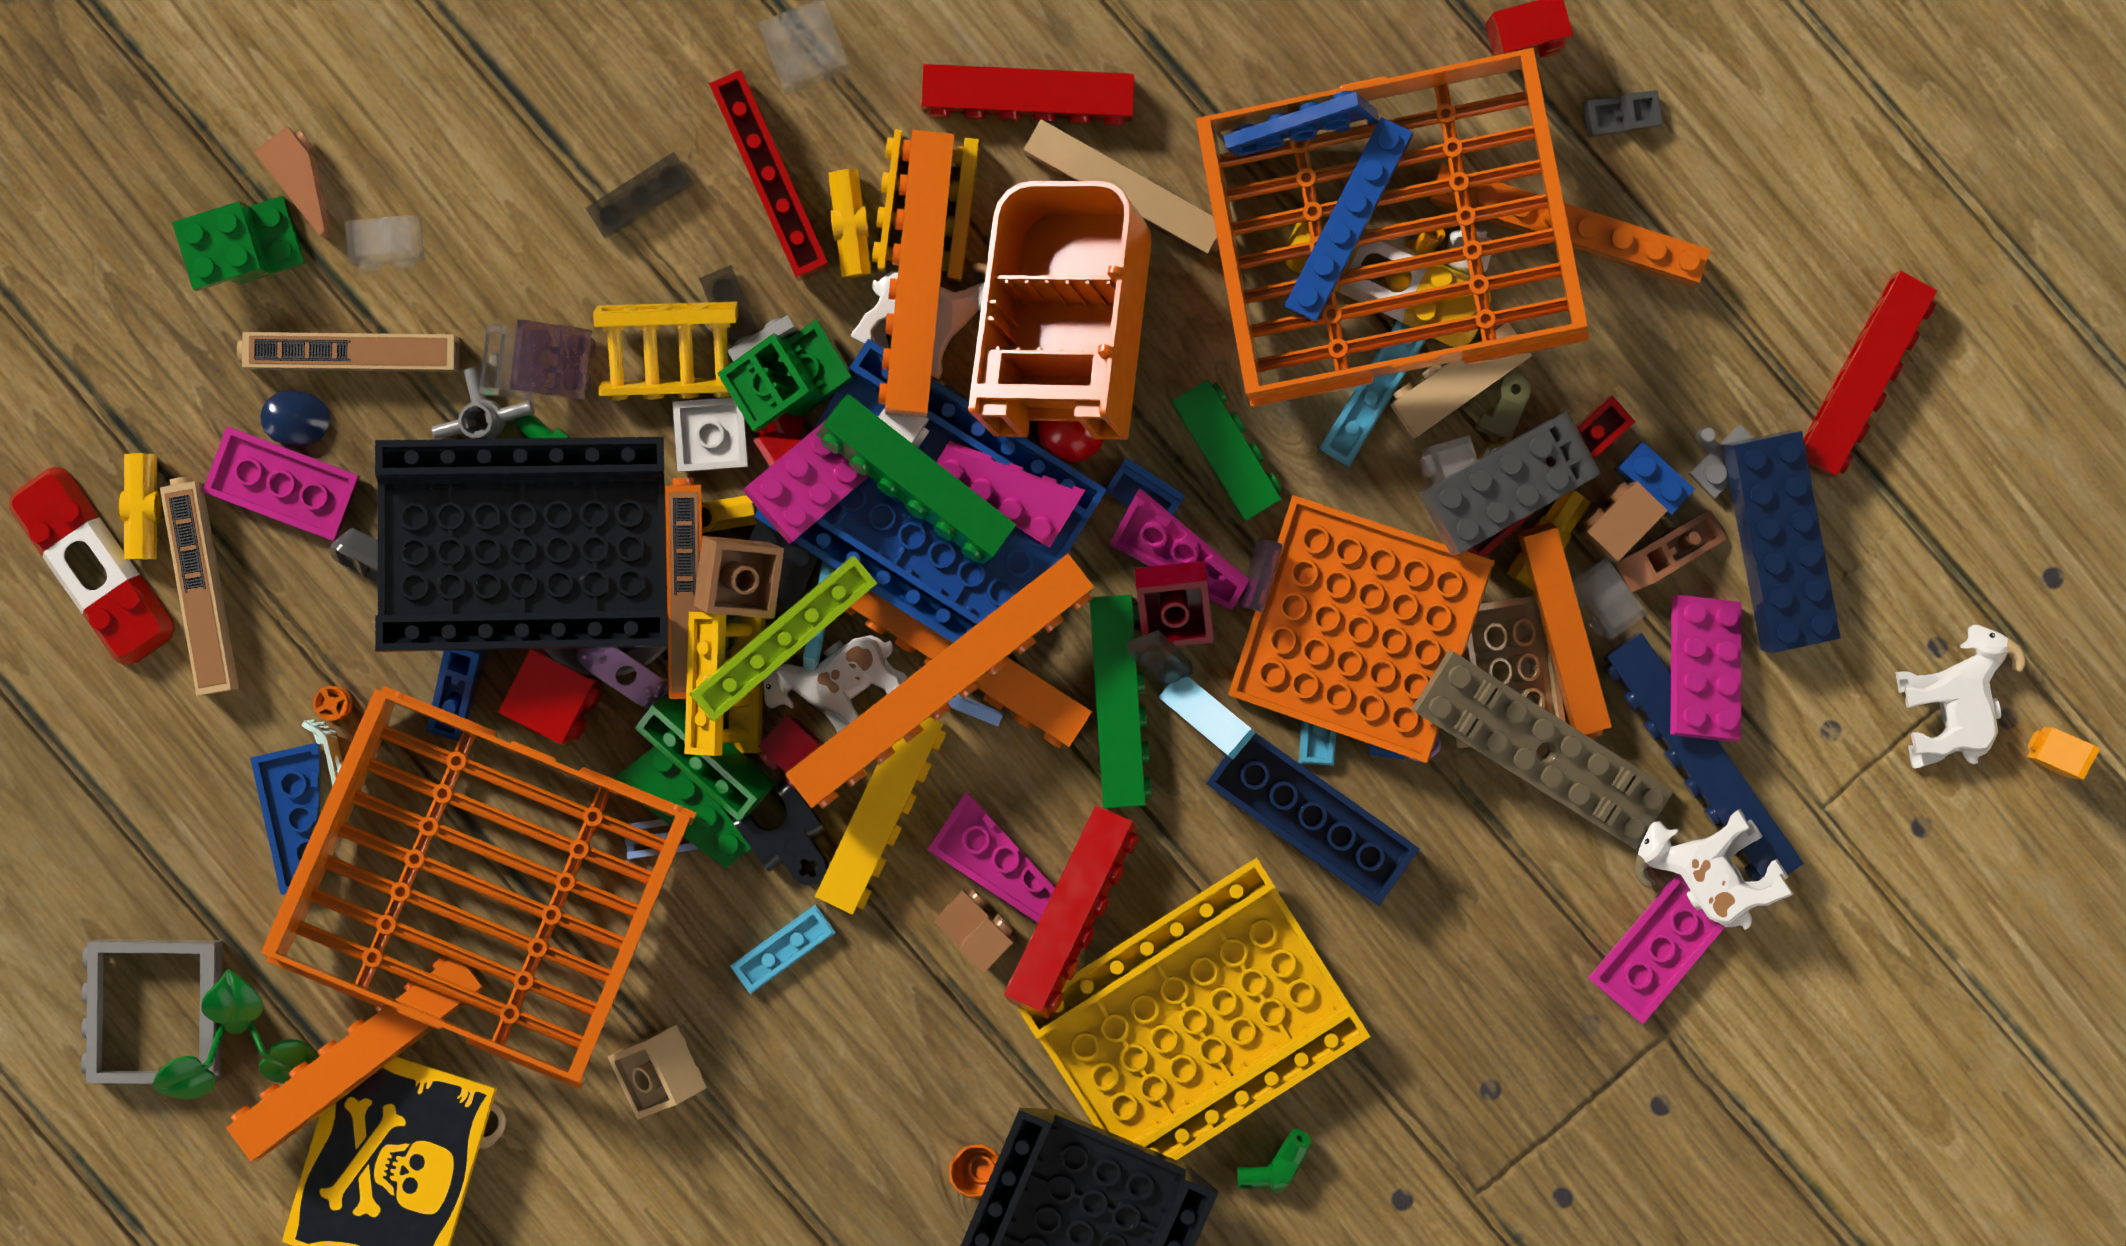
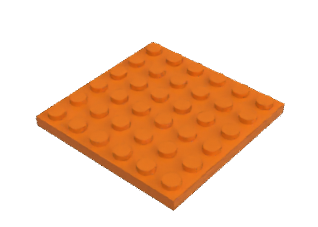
M1292 495L1228 695L1429 763L1440 727L1411 709L1448 650H1452L1461 657L1464 656L1495 560L1468 551L1451 556L1448 548L1443 543Z

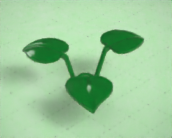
M227 969L221 979L205 994L201 1003L204 1016L217 1023V1031L207 1060L202 1064L195 1056H182L170 1061L154 1077L153 1089L161 1094L178 1099H196L209 1093L215 1085V1075L208 1069L213 1064L225 1029L231 1034H240L246 1028L250 1029L260 1055L265 1057L259 1063V1072L273 1082L285 1083L291 1078L289 1072L305 1061L309 1065L319 1056L311 1045L297 1039L279 1041L268 1051L264 1047L255 1026V1019L260 1016L263 1010L262 998L246 980Z

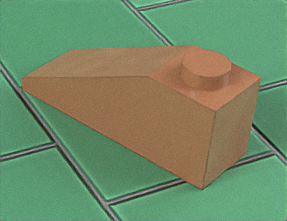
M286 126L254 153L321 237L328 239L332 235L317 161L310 152L314 145L301 130L295 133V131Z
M1709 509L1622 557L1618 562H1615L1632 593L1659 581L1724 542L1727 538L1712 510Z

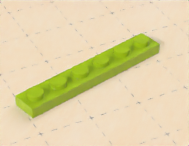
M851 556L690 692L689 695L709 719L715 722L874 587L877 582L855 556Z

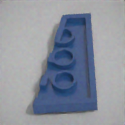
M1342 91L1333 95L1332 100L1323 103L1309 102L1300 106L1299 111L1290 114L1276 113L1267 117L1266 122L1257 125H1240L1234 129L1233 133L1224 135L1226 149L1237 157L1282 147L1285 144L1284 139L1290 138L1291 141L1303 142L1315 139V135L1319 130H1336V133L1351 130L1349 123L1366 119L1367 124L1372 125L1378 123L1380 119L1377 109L1357 92Z
M317 743L250 758L281 895L287 893L320 816L321 744Z

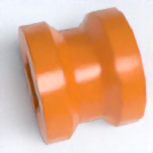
M327 686L321 688L314 696L313 708L320 718L326 721H337L344 719L350 714L353 709V698L350 692L341 686Z

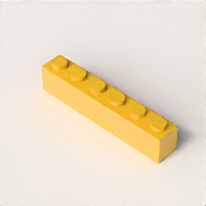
M930 716L920 724L924 729L920 734L908 743L903 738L892 746L895 753L880 765L877 764L815 894L816 898L852 915L856 908L864 909L872 892L866 887L872 876L879 878L887 859L881 857L887 844L894 846L902 827L896 825L902 812L907 815L909 814L917 798L911 792L917 781L924 783L932 766L931 763L926 762L932 749L939 751L947 735V732L941 730L944 722L940 720L935 721Z

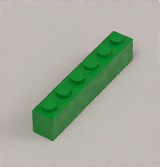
M849 394L838 403L815 434L821 439V443L826 449L844 456L850 461L849 465L853 470L861 475H868L878 483V488L884 494L896 497L906 505V510L911 515L919 519L924 518L934 526L933 529L937 535L945 540L955 542L962 548V553L971 561L984 564L993 558L1016 526L1009 518Z
M1132 594L1092 597L1089 603L1103 808L1145 806V798L1152 797L1150 776H1143V763L1149 762L1148 741L1141 742L1140 728L1147 727L1146 706L1139 707L1138 693L1145 692L1144 672H1137L1136 658L1142 657L1141 636L1134 637V623L1140 622L1138 601L1132 602Z

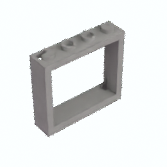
M95 939L87 942V947L84 948L82 954L83 968L87 969V983H84L82 987V1002L87 1004V1018H83L81 1025L82 1038L86 1039V1053H83L81 1058L82 1074H86V1083L153 1084V1079L159 1072L102 1071L104 953L200 954L199 1060L203 1064L208 1058L217 1031V1023L204 1016L201 1003L205 994L222 977L223 940ZM222 1037L213 1064L208 1069L214 1073L215 1083L221 1080Z

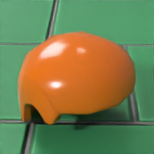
M984 1144L969 1145L962 1148L949 1164V1181L955 1190L968 1198H981L999 1154L995 1149Z

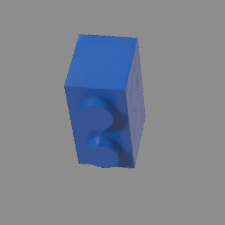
M1644 442L1637 443L1613 469L1627 483L1638 481L1668 510L1663 515L1664 517L1672 515L1695 490Z

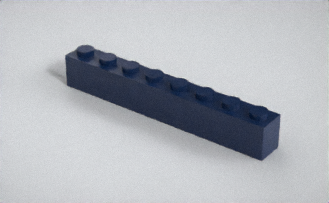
M1635 633L1602 657L1606 662V665L1603 666L1605 673L1614 684L1620 682L1627 692L1623 695L1624 700L1633 712L1636 713L1639 710L1647 721L1643 724L1645 730L1654 741L1660 739L1667 749L1663 753L1664 757L1674 770L1678 768L1682 770L1687 778L1683 782L1685 787L1695 799L1700 796L1707 806L1703 811L1715 828L1719 825L1724 828L1728 824L1730 816L1740 808L1746 821L1748 822L1751 819L1757 826L1763 837L1735 854V856L1740 854L1747 863L1744 870L1752 881H1759L1765 876L1770 863L1778 859L1787 875L1804 863L1717 740L1670 735L1671 674L1642 633Z

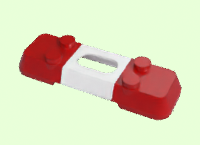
M61 467L46 469L12 494L9 501L12 515L116 662L123 665H133L172 638L175 631L172 617L148 583L140 576L131 561L124 559V551L96 513L95 507L69 471ZM76 541L85 542L107 572L106 582L96 590L86 589L66 562V548Z

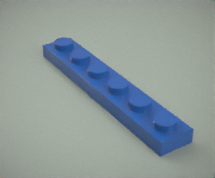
M1383 117L1380 118L1284 305L1285 309L1317 324L1413 137L1412 131Z

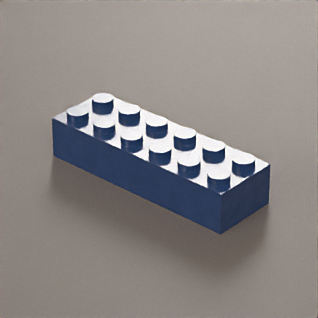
M1789 430L1723 444L1722 448L1761 650L1776 653L1841 639L1802 431Z
M1256 732L1233 760L1224 753L1204 781L1206 785L1378 906L1383 902L1420 849Z

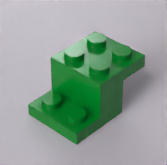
M284 196L251 206L238 201L172 222L194 291L227 281L241 285L306 264L286 197Z
M817 319L789 339L775 333L771 334L717 373L750 428L756 433L785 413L801 418L856 379L821 321Z

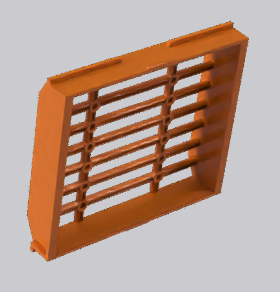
M1534 48L1390 78L1386 76L1344 84L1338 89L1195 118L1244 387L1251 408L1372 384L1375 377L1463 360L1466 365L1589 341L1588 324ZM1522 70L1524 92L1456 106L1451 104L1448 84ZM1434 87L1438 106L1437 110L1389 119V121L1408 130L1441 123L1444 144L1405 151L1397 167L1447 157L1451 177L1387 190L1382 195L1377 207L1454 191L1457 212L1365 230L1357 246L1455 226H1461L1464 246L1347 269L1343 271L1336 286L1467 260L1470 280L1340 307L1337 305L1334 289L1317 324L1300 315L1252 324L1249 303L1289 296L1297 280L1246 290L1242 270L1310 256L1323 231L1321 218L1330 217L1338 202L1319 204L1315 184L1348 178L1358 163L1356 161L1312 170L1309 150L1370 138L1378 123L1350 127L1351 130L1339 133L1331 131L1316 134L1315 139L1303 142L1288 140L1284 141L1285 144L1282 147L1237 157L1232 152L1220 154L1216 133L1232 130L1243 124H1260L1266 122L1267 117L1276 113L1290 114L1299 111L1300 106L1309 102L1323 103L1332 100L1333 95L1342 91L1357 92L1366 101ZM1528 105L1531 126L1463 140L1458 139L1455 120ZM1535 139L1538 160L1465 174L1461 154ZM1295 153L1298 168L1297 174L1227 188L1223 168ZM1540 173L1542 175L1545 194L1478 208L1471 207L1468 188ZM1301 187L1304 208L1233 222L1230 207L1231 201ZM1548 208L1552 227L1550 229L1481 243L1478 242L1474 222ZM1308 222L1310 242L1239 256L1237 235ZM1555 242L1559 263L1489 277L1484 275L1482 256ZM1556 277L1562 278L1565 293L1563 298L1491 311L1488 291ZM1474 294L1477 315L1344 341L1341 320ZM1565 311L1569 313L1571 323L1569 325L1499 339L1496 338L1495 325ZM1327 324L1330 340L1328 345L1258 358L1255 343L1256 337ZM1480 329L1483 342L1349 368L1347 359L1349 354ZM1333 358L1335 371L1262 385L1261 372Z
M383 686L382 691L375 688L261 953L267 955L266 962L374 1006L380 1007L383 1004L392 1006L397 1009L399 1014L439 1030L445 1028L466 1037L467 1044L581 1090L587 1077L584 1076V1072L687 826H692L697 813L586 767L578 771L556 762L555 757L515 741L509 743L498 738L497 731L389 687ZM396 704L462 731L454 752L389 727L388 724L394 705ZM475 737L598 786L591 806L586 807L468 759L467 756ZM384 739L447 765L448 767L441 783L438 785L375 759L382 740ZM463 771L583 820L584 823L577 839L573 840L453 791L460 772ZM368 773H374L433 797L434 799L427 816L423 817L362 792L361 789ZM613 792L674 817L675 819L667 838H662L603 814L611 793ZM356 804L419 830L420 832L412 850L347 824L354 805ZM450 804L570 853L563 872H558L440 824L439 821L446 805ZM597 826L659 851L660 854L653 871L589 846ZM435 836L555 885L556 889L549 905L547 906L425 856L432 837ZM340 837L404 862L406 865L399 881L394 882L333 857ZM583 859L646 884L639 904L575 879ZM326 870L391 895V900L385 914H378L319 890L318 888ZM418 870H424L542 918L543 920L535 938L411 889ZM569 892L633 917L625 937L562 912ZM405 901L528 951L529 953L521 971L398 922L397 919ZM312 902L377 928L370 948L304 922ZM555 925L618 949L619 952L612 969L610 970L549 945L548 942ZM392 934L514 984L515 986L508 1003L504 1004L384 955L383 952L390 935ZM297 935L363 961L355 983L287 956L286 954ZM543 957L604 982L605 986L598 1002L596 1003L535 978L534 975L541 958ZM376 968H381L500 1017L501 1019L493 1038L490 1039L368 989ZM528 990L592 1016L584 1036L521 1011L520 1008ZM514 1023L578 1049L570 1069L566 1070L505 1045Z

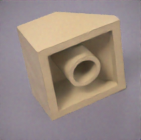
M677 1025L659 1031L607 1056L637 1120L675 1106L707 1088L702 1079L701 1071L696 1066L688 1050L686 1040L680 1033Z

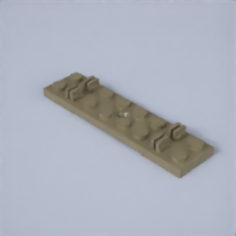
M1450 649L1411 709L1637 850L1650 825L1657 819L1674 792L1669 787ZM1541 744H1547V753L1539 756L1537 753L1538 747Z

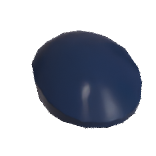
M294 390L279 392L267 399L260 415L264 432L272 440L288 446L314 444L325 435L330 420L328 409L322 401L307 392Z

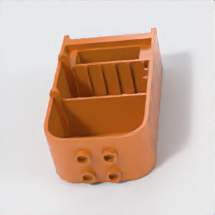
M1102 181L1024 182L1007 190L997 203L993 216L968 407L969 412L993 436L1028 437L1030 421L1080 422L1095 439L1127 440L1129 437L1152 243L1151 231L1145 220L1125 193L1112 183Z

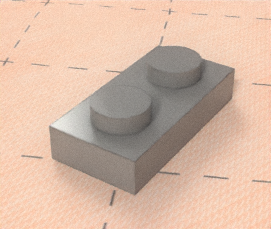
M788 315L783 318H775L769 321L763 330L753 336L740 338L735 342L734 347L727 350L731 359L735 361L773 333L789 339L798 331Z

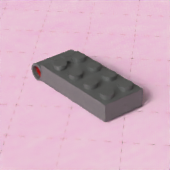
M1567 410L1424 489L1418 495L1451 556L1465 552L1585 484V482L1598 476L1601 472Z

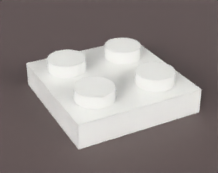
M732 397L672 402L677 472L749 467L745 418Z

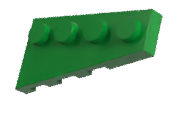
M655 746L613 778L696 812L697 814L692 826H687L684 837L725 869L751 849L734 825L733 819L727 811ZM647 807L668 825L672 826L674 817Z

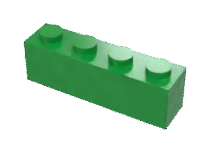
M1207 379L1174 399L1171 404L1241 519L1245 522L1281 500L1278 493L1283 489L1272 472L1267 475L1260 465L1264 458L1256 444L1253 442L1248 445L1241 434L1246 431V428L1236 412L1230 415L1223 403L1228 401L1220 385L1218 383L1211 385Z
M667 693L651 705L635 729L740 822L758 807L776 783L731 743H723L722 756L685 754L686 703L682 699H669Z

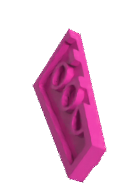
M949 441L937 460L940 466L1016 524L1015 527L1049 548L1085 492L1084 489L1075 486L1071 489L1057 484L1056 479L1045 475L1041 478L1024 472V468L1012 463L1009 466L994 461L993 457L952 441Z
M1140 488L1109 543L1112 547L1149 567L1205 561L1209 599L1231 611L1249 581L1248 577Z
M967 791L927 849L1037 923L1055 889L1052 883Z

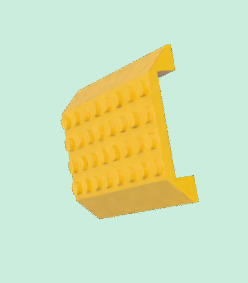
M1257 857L1078 970L1071 980H1066L1061 991L1063 992L1062 1002L1056 1012H1051L1048 1020L1023 1008L1018 1009L1036 1039H1039L1094 1126L1175 1160L1188 1154L1371 1037L1278 893Z

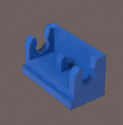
M1125 458L1106 488V493L1128 507L1140 488L1172 515L1185 497L1184 494L1128 458Z

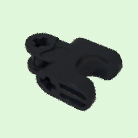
M784 778L778 785L779 796L784 801L787 810L786 820L783 825L774 830L766 829L760 826L750 814L740 822L732 817L733 823L769 872L784 863L797 882L803 885H814L822 881L828 869L826 856L814 840L824 834L827 829L813 808L809 806L800 793L787 783V778ZM805 858L809 862L817 861L818 866L815 868L816 876H813L812 873L805 875L801 869L805 866L803 862Z

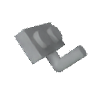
M1738 425L1720 443L1714 439L1716 434L1712 428L1701 429L1695 434L1696 441L1709 454L1688 474L1712 499L1729 485L1722 445L1753 438L1742 425Z

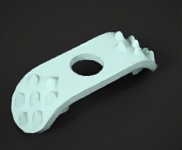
M315 719L304 720L302 726L313 732L317 744H323L333 786L343 763L336 737L337 731L330 730L329 726H325L326 722H316Z

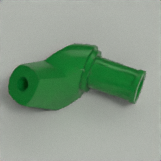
M1294 1128L1280 1146L1268 1167H1237L1238 1190L1269 1188V1191H1273V1194L1284 1191L1295 1177L1311 1144L1309 1135L1300 1129Z

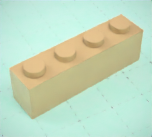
M1505 323L1502 326H1494L1497 339L1517 335L1509 323ZM1525 353L1466 365L1463 360L1450 362L1444 367L1441 364L1432 366L1422 373L1425 378L1423 382L1415 387L1409 382L1396 391L1393 395L1397 400L1391 403L1390 406L1413 439H1415L1532 355L1531 353Z

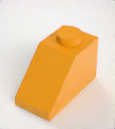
M2043 727L2041 731L2037 730L2031 737L2028 748L2031 750L2027 758L2062 777L2084 780L2100 748L2053 727Z

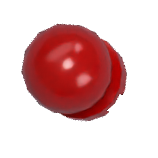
M1038 421L1037 434L1041 446L1045 451L1063 462L1077 463L1087 460L1100 450L1105 440L1095 439L1080 422Z

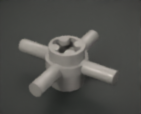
M477 367L469 368L463 371L471 403L460 411L458 420L432 426V434L436 440L464 433L472 439H495L503 431L506 421L535 414L534 404L530 400L501 408L496 402L485 399ZM485 411L486 422H489L488 426H477L476 419L482 418Z

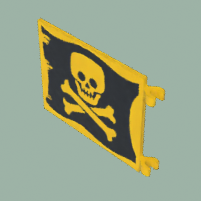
M399 1056L394 1058L319 1115L282 1242L292 1246H450L497 1088Z

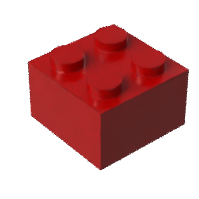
M1536 0L1495 11L1485 23L1493 56L1534 48L1535 54L1539 53L1540 58H1546L1560 53V49L1566 47V42L1573 36L1564 0Z

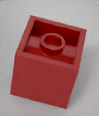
M530 649L498 713L561 745L571 743L575 739L579 740L586 728L588 721L583 718L587 710L594 709L602 697L604 690L599 688L602 680L595 676L576 672L560 664L543 649Z

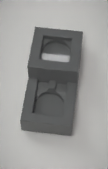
M1658 90L1629 93L1620 97L1587 100L1582 103L1587 137L1629 132L1663 125Z

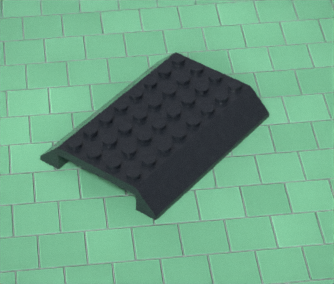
M664 437L375 440V476L378 482V615H375L376 652L668 647Z
M1020 1107L960 1246H1195L1217 1198L1218 1190L1187 1164L1056 1109Z

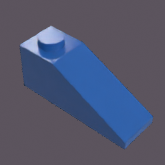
M488 650L443 651L432 705L468 719ZM430 718L428 720L427 732L459 741L462 731Z

